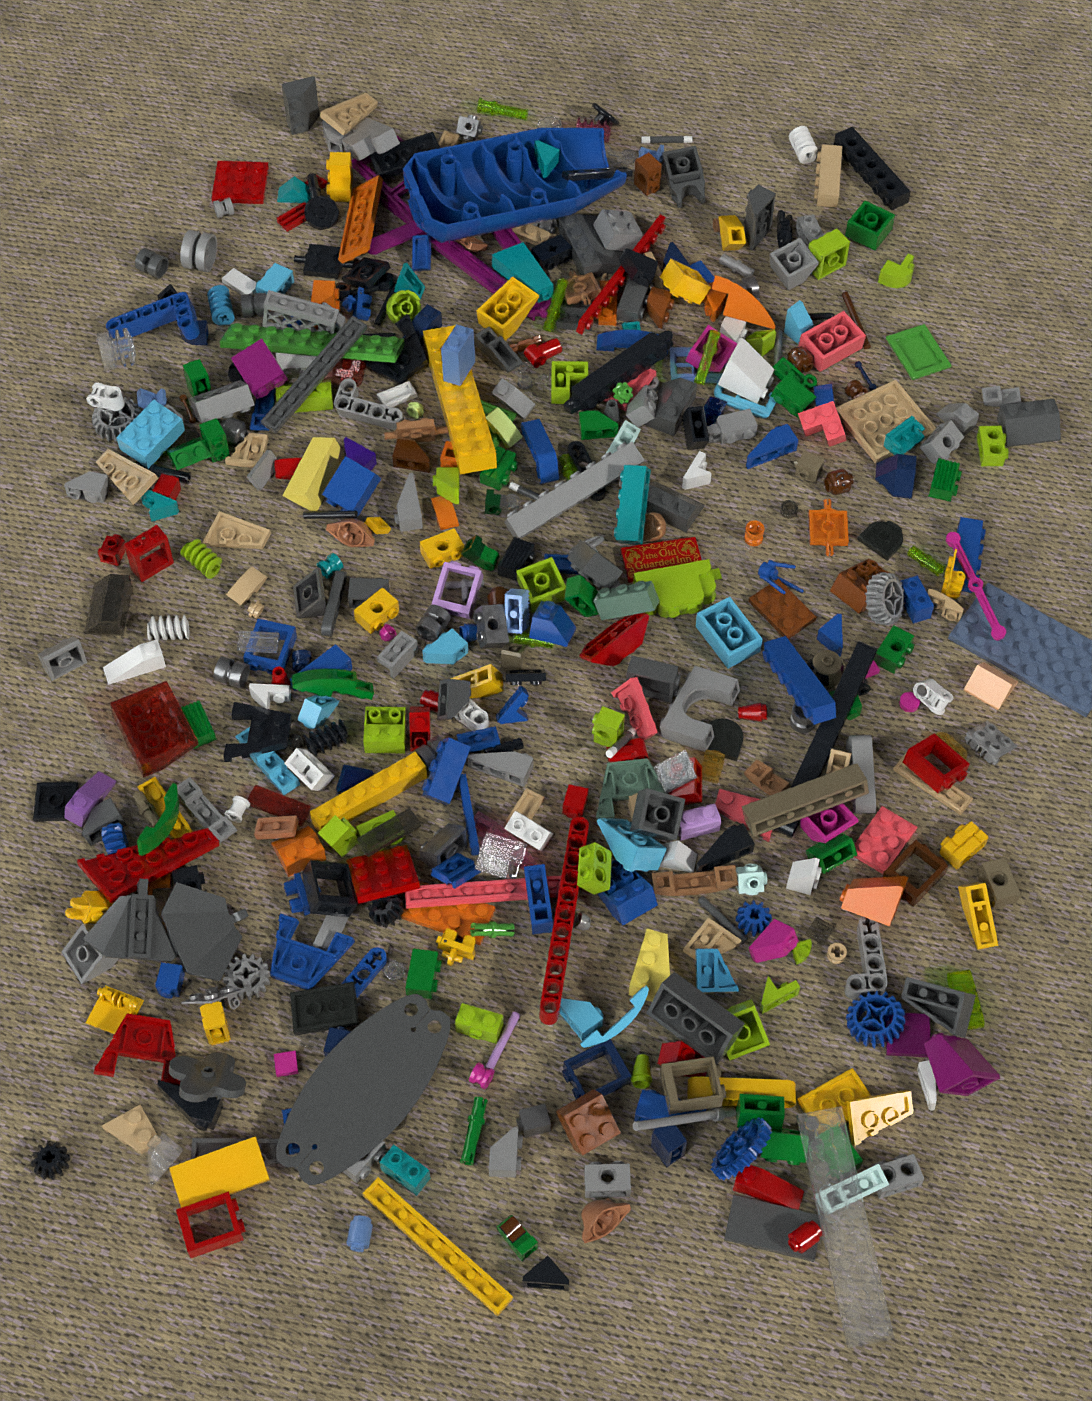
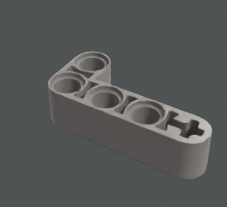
M347 378L340 383L334 400L335 408L340 416L391 430H396V423L404 420L402 412L397 408L359 399V391L353 379ZM348 388H353V390L349 392L346 391ZM347 404L346 407L340 408L341 405ZM359 409H365L363 412H357ZM377 413H382L381 416L375 417Z
M850 735L846 740V750L852 753L850 766L856 763L859 765L867 778L869 794L852 800L854 814L875 813L876 794L871 735Z
M862 916L857 926V938L863 974H853L847 979L844 992L851 1000H859L860 994L866 997L868 991L871 995H875L876 990H878L882 996L888 983L879 924ZM870 944L873 945L875 948L870 949L866 945ZM869 964H875L878 968H871ZM872 984H878L881 988H875ZM851 985H856L860 989L855 990L851 987Z

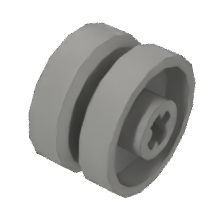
M190 229L185 233L180 252L181 265L187 269L197 268L198 271L210 272L216 259L217 238L215 234L204 232L201 235L200 231Z

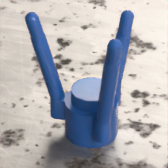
M769 560L768 563L763 562L759 567V578L768 582L782 594L786 592L772 580L779 579L790 588L800 593L804 592L798 586L777 576L778 569L776 567L795 569V565Z

